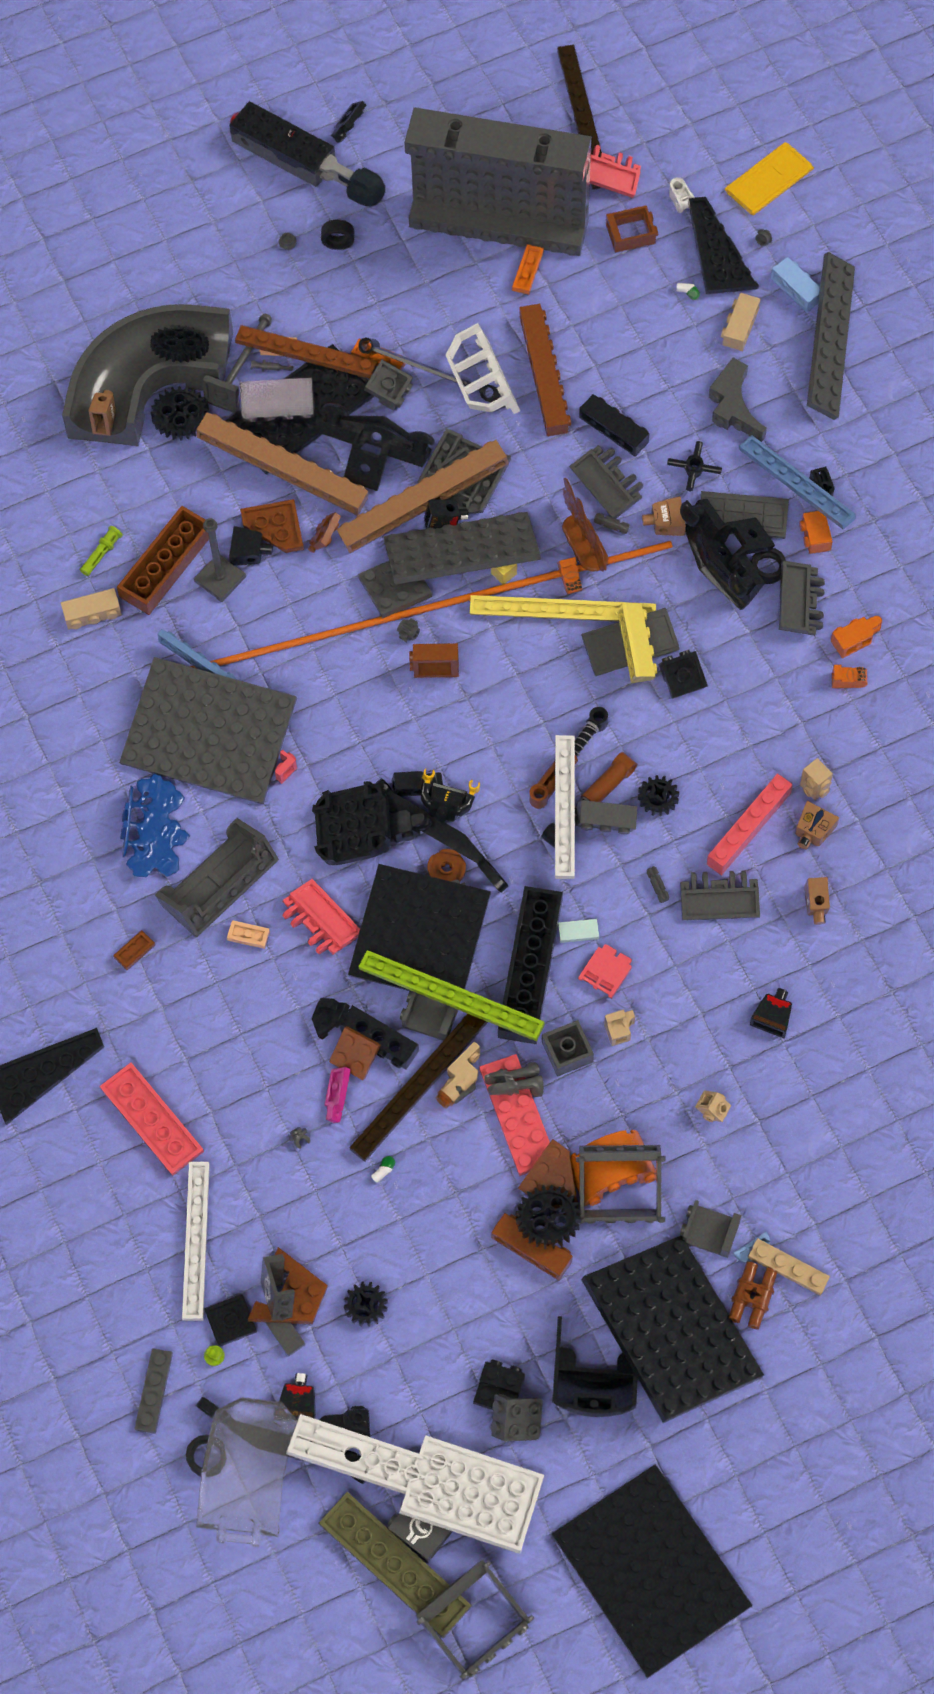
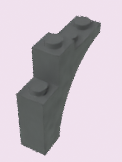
M733 357L709 389V398L713 402L719 403L713 411L712 422L726 430L732 425L736 430L743 431L749 436L753 435L762 442L766 437L767 428L750 414L742 397L741 387L747 376L748 365Z

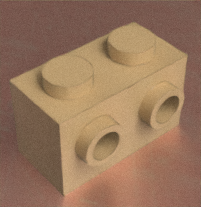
M817 758L803 769L800 786L803 788L804 793L815 801L820 797L824 798L830 792L833 773Z

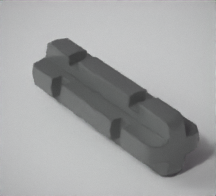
M597 513L594 518V523L604 524V527L615 531L620 530L619 532L627 534L629 530L628 523H620V520L612 517H604L603 514Z
M653 866L647 869V875L651 878L650 882L655 893L658 895L659 902L663 903L669 900V895L665 891L666 888L660 875H658L657 868Z

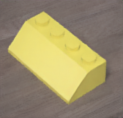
M623 603L617 613L631 684L653 680L656 677L655 674H657V666L652 661L654 650L653 646L649 645L650 629L645 624V620H647L646 610L642 609V604Z

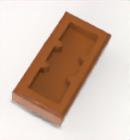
M141 930L116 952L113 957L128 970L155 946V942Z

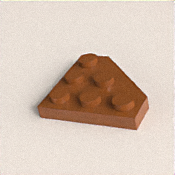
M294 499L240 509L244 528L261 532L263 540L273 544V546L285 553L304 550Z
M552 1139L518 1189L527 1195L528 1191L534 1194L535 1187L542 1191V1185L545 1186L546 1190H549L550 1186L553 1185L554 1191L558 1187H561V1193L568 1190V1197L574 1195V1202H578L570 1151ZM555 1204V1205H553L552 1207H553V1208H560L561 1205Z

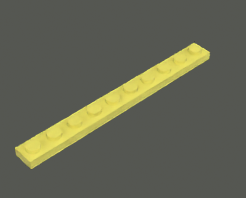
M471 595L470 615L619 622L618 609L621 604L631 602ZM636 603L642 604V609H645L646 613L656 611V604Z

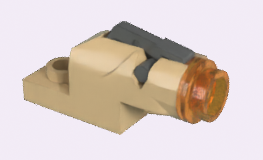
M473 1042L447 1068V1075L450 1078L437 1092L438 1095L435 1097L438 1103L446 1109L457 1104L476 1089L475 1082L478 1079V1070L470 1064L475 1063L480 1057V1046L476 1042Z

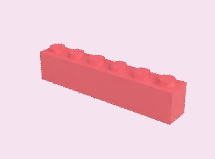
M777 773L709 853L706 865L720 875H723L788 798L793 784Z

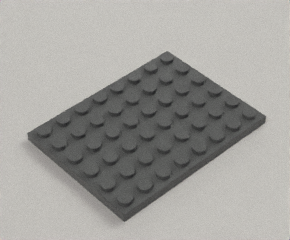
M154 657L119 763L264 804L297 697Z

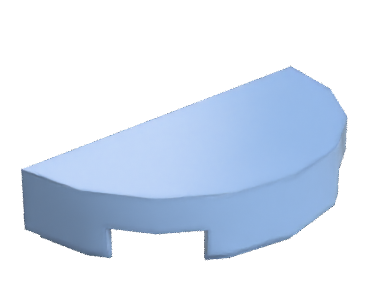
M767 1231L757 1237L770 1245ZM756 1239L735 1251L733 1255L744 1263H747V1261L756 1263L747 1258Z

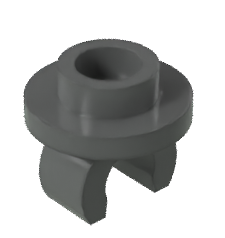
M298 1127L290 1132L289 1140L294 1141L297 1148H302L299 1144L302 1138L307 1143H310V1138L305 1135L307 1132L306 1128L301 1129V1127Z

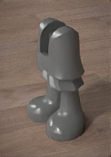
M529 1062L526 1064V1067L513 1071L500 1069L484 1076L486 1084H493L488 1087L489 1095H517L519 1090L530 1089L533 1096L542 1097L544 1091L543 1079L541 1075L538 1076L540 1070L536 1062ZM527 1077V1079H524V1080H518V1081H515V1080H514V1079H517V1078Z

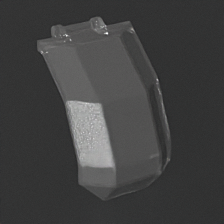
M241 1397L217 1409L215 1412L201 1471L196 1527L217 1530V1543L227 1541L259 1547L261 1535L278 1537L280 1532L279 1518L282 1485L288 1459L287 1450L297 1425L296 1418L283 1402ZM226 1530L248 1532L251 1535L226 1533Z

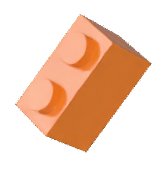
M819 511L803 513L802 521H799L801 532L804 531L805 537H803L805 548L808 547L809 554L831 551L833 541L827 517Z

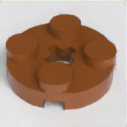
M442 849L430 857L427 865L428 874L431 877L447 881L459 880L460 882L466 873V863L457 851ZM446 864H448L451 868V870L448 872H445L443 869H441L442 867H445Z

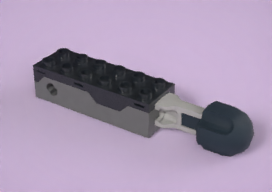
M248 101L240 112L234 113L231 117L229 127L233 143L315 187L323 179L325 181L335 180L346 186L348 198L360 205L374 206L382 201L385 194V184L382 178L367 168H359L354 172L339 164L335 157L333 145L251 101ZM290 129L296 131L295 137L288 136L287 133Z

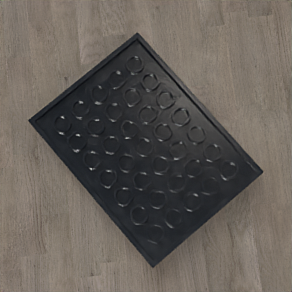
M682 1235L587 1274L581 1279L663 1423L757 1381L764 1376L733 1321L728 1318L729 1314L687 1243L682 1240Z
M656 1464L552 1533V1537L647 1679L753 1606Z

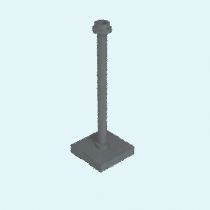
M266 313L259 317L260 323L256 329L264 331L266 326L271 325L272 317ZM246 346L225 381L205 375L203 390L208 404L233 413L239 411V387L232 383L252 351V347Z
M208 518L203 523V528L208 532L213 559L194 578V582L223 602L246 578V573L229 563L228 560L219 554L215 533L218 527L217 522L212 518Z

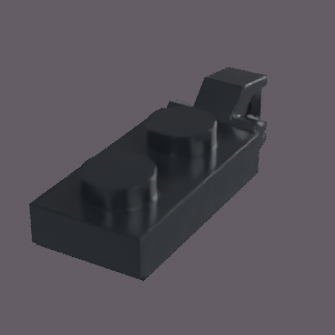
M364 101L352 103L336 124V129L331 134V137L337 143L342 142L346 138V132L353 128L356 119L363 114V110L367 106Z

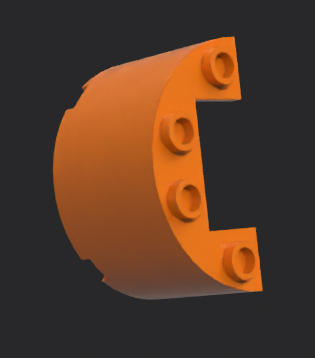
M626 1130L598 1138L585 1146L644 1145L637 1130H631V1133L628 1134ZM573 1153L571 1155V1165L575 1186L579 1193V1163L576 1162V1157H579V1154ZM584 1161V1206L589 1204L594 1206L600 1203L605 1192H615L624 1184L632 1185L638 1181L640 1184L643 1182L648 1184L655 1181L656 1169L652 1161Z

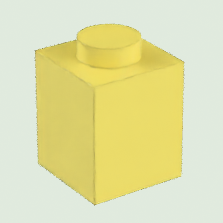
M517 564L491 568V574L502 585L506 584L517 575Z

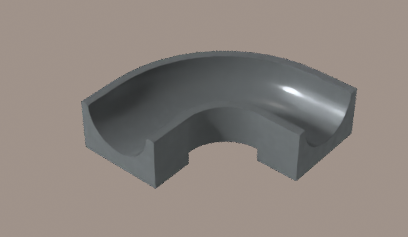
M187 304L164 305L138 311L105 329L85 349L73 370L62 414L68 439L139 446L145 418L144 407L154 392L174 383H185L188 389L194 388L195 390L204 391L203 379L205 375L224 381L233 337L230 309ZM178 325L181 328L187 326V329L193 327L194 331L200 330V333H205V337H208V353H206V356H202V359L196 358V361L189 360V363L185 360L182 363L179 360L172 362V359L165 361V357L159 358V355H154V352L151 351V335H154V332H158V329L164 330V327L170 329V326L177 328ZM104 390H110L113 393L116 408L111 436L93 434L89 416V408L94 394L103 393Z

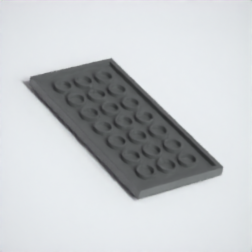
M518 512L505 516L500 515L487 519L482 518L470 522L465 521L455 526L448 524L442 528H426L384 536V543L395 585L541 560L528 512Z

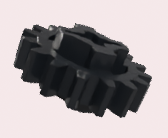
M656 775L655 780L648 777V783L643 781L642 787H639L638 793L640 794H638V800H640V807L645 806V812L651 810L652 816H654L655 812H658L659 816H662V812L668 815L669 809L675 810V804L679 802L677 798L679 797V791H676L677 784L672 785V779L667 782L666 776L659 779L658 775Z
M361 1282V1287L359 1288L356 1284L353 1285L354 1291H347L350 1297H344V1302L348 1303L344 1305V1310H349L346 1313L347 1318L352 1317L353 1324L358 1320L360 1327H362L364 1322L367 1323L368 1327H370L372 1321L378 1324L377 1318L383 1319L384 1314L382 1311L386 1312L388 1310L387 1306L384 1305L388 1303L387 1298H383L385 1292H379V1285L373 1288L372 1282H369L368 1286ZM357 1297V1303L352 1307L353 1300ZM362 1299L369 1303L370 1310L365 1305H362ZM379 1302V1308L375 1312L374 1307Z

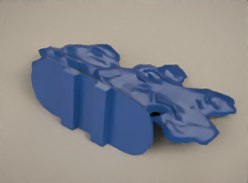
M154 773L150 779H140L137 781L136 787L142 796L136 802L132 800L133 787L130 785L128 802L125 803L122 814L123 825L120 839H124L122 857L126 856L127 847L132 846L135 852L127 860L126 865L133 871V876L147 877L154 868H157L166 877L178 872L179 857L175 855L172 847L183 845L190 837L185 830H181V825L177 820H170L168 816L169 813L181 806L185 797L180 791L176 790L175 785L171 781H164L161 775ZM144 792H149L147 796H144ZM152 798V802L149 804H141L144 803V799ZM132 808H140L143 811L144 819L142 822L130 821ZM130 827L138 829L139 839L128 841ZM137 846L143 847V850H139Z

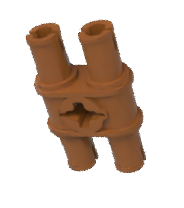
M747 1261L742 1277L737 1280L738 1285L734 1296L731 1298L733 1305L728 1318L735 1323H740L744 1308L750 1307L753 1310L748 1326L759 1330L764 1313L769 1311L768 1306L771 1296L774 1294L773 1285L777 1271L772 1268H766L761 1284H756L753 1280L758 1265ZM752 1292L756 1293L754 1299L750 1298Z

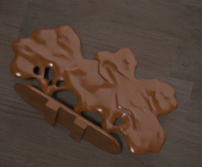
M563 478L565 485L563 497L568 510L572 514L564 520L562 525L567 542L572 547L576 559H578L584 569L588 571L601 570L604 572V570H607L608 555L584 512L582 501L578 497L575 499L568 479Z

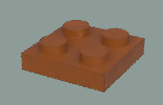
M346 1026L329 1062L339 1068L347 1067L351 1069L350 1074L364 1080L381 1044Z

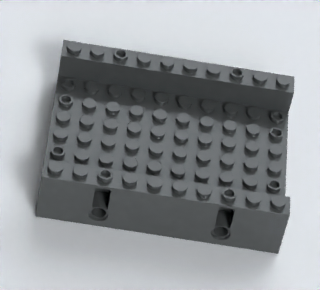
M413 108L404 142L405 153L411 155L413 202L409 214L410 228L482 239L483 241H494L501 244H512L518 247H526L529 244L544 248V250L553 253L559 252L571 256L581 255L589 218L591 136Z

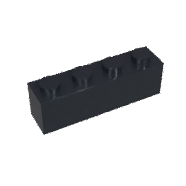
M592 394L579 408L580 419L634 457L649 443V433L646 428L638 426L630 417L621 414L616 407H611L603 398Z

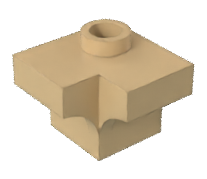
M623 1009L605 1015L604 1027L611 1046L631 1040L629 1027L635 1024L633 1010L624 1012Z

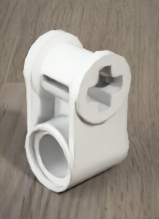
M674 178L671 180L669 197L677 211L682 213L683 210L689 208L688 199L695 197L683 179Z

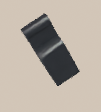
M827 467L811 470L809 479L833 496L835 488Z
M394 772L391 780L393 792L400 797L420 796L422 783L425 782L422 778L423 772ZM441 772L435 773L430 784L433 782L443 785Z

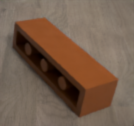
M504 1213L491 1232V1238L560 1281L573 1261L571 1252L565 1247L559 1248L556 1245L555 1249H553L551 1244H548L546 1249H544V1244L542 1243L539 1247H536V1241L529 1244V1237L523 1239V1232L518 1231L519 1225H516L517 1217Z

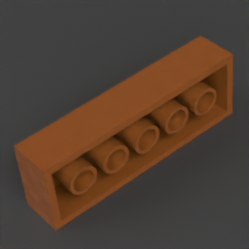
M181 506L117 586L119 597L150 615L209 540L208 532L203 528V523L206 519Z

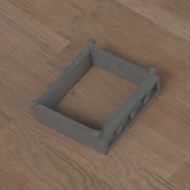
M579 1146V1157H576V1162L579 1163L581 1223L578 1224L584 1222L595 1223L596 1221H604L606 1223H615L616 1221H625L627 1223L645 1221L653 1223V1221L664 1223L665 1217H661V1162L666 1161V1156H661V1146ZM584 1161H656V1209L584 1210Z
M480 1560L415 1615L418 1619L416 1621L418 1625H423L460 1672L461 1676L459 1677L462 1680L467 1676L471 1678L480 1670L478 1666L484 1661L489 1663L497 1656L494 1653L500 1647L503 1650L513 1642L511 1638L517 1633L519 1636L529 1628L527 1624L535 1619L533 1615L528 1618L489 1569L491 1565L489 1560L486 1563ZM486 1574L522 1619V1622L467 1669H464L428 1622Z

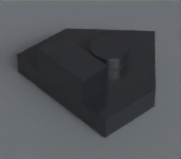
M320 998L311 1018L317 1036L323 1040L328 1036L329 1031L334 1027L338 1028L344 1023L350 1005L345 1002H338L333 998Z

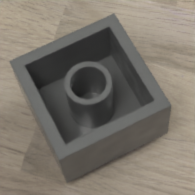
M578 1020L542 1034V1045L557 1077L593 1063L594 1053Z

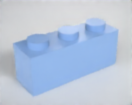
M787 257L772 268L771 279L805 312H808L818 304L820 285L816 284L808 273H804L795 261Z

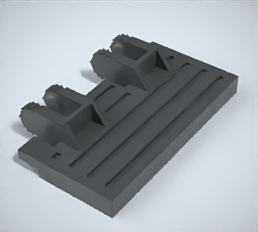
M598 445L593 450L590 449L569 467L607 513L616 519L642 498L639 491L643 488V484L638 482L629 490H626L636 480L637 476L631 474L625 478L617 467L622 461L620 456L615 457L605 465L604 463L615 454V451L610 448L604 452Z
M789 561L781 563L779 630L815 635L816 630L823 628V622L809 620V618H824L822 611L812 610L817 608V597H822L825 593L824 589L810 586L825 585L823 578L813 577L818 575V568L811 567L808 564Z
M746 870L741 871L742 888H735L734 871H729L730 888H728L727 880L711 881V889H708V873L703 872V889H696L697 876L695 872H691V890H689V881L680 882L682 921L760 918L758 879H749L750 887H747Z

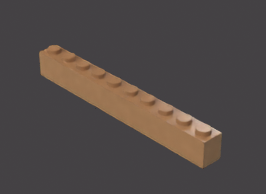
M207 412L197 428V438L358 516L368 499V490L364 486L355 485L349 479L339 477L331 470L319 467L313 461L308 462L302 459L300 455L286 451L280 445L275 446L267 439L259 438L251 431L237 427L233 422L222 420L216 414Z
M497 440L489 441L477 451H471L461 460H455L445 469H439L429 478H423L418 484L407 487L402 493L391 496L386 502L375 505L366 513L359 514L351 522L343 523L337 529V532L349 553H352L425 512L428 500H446L509 464L507 456Z

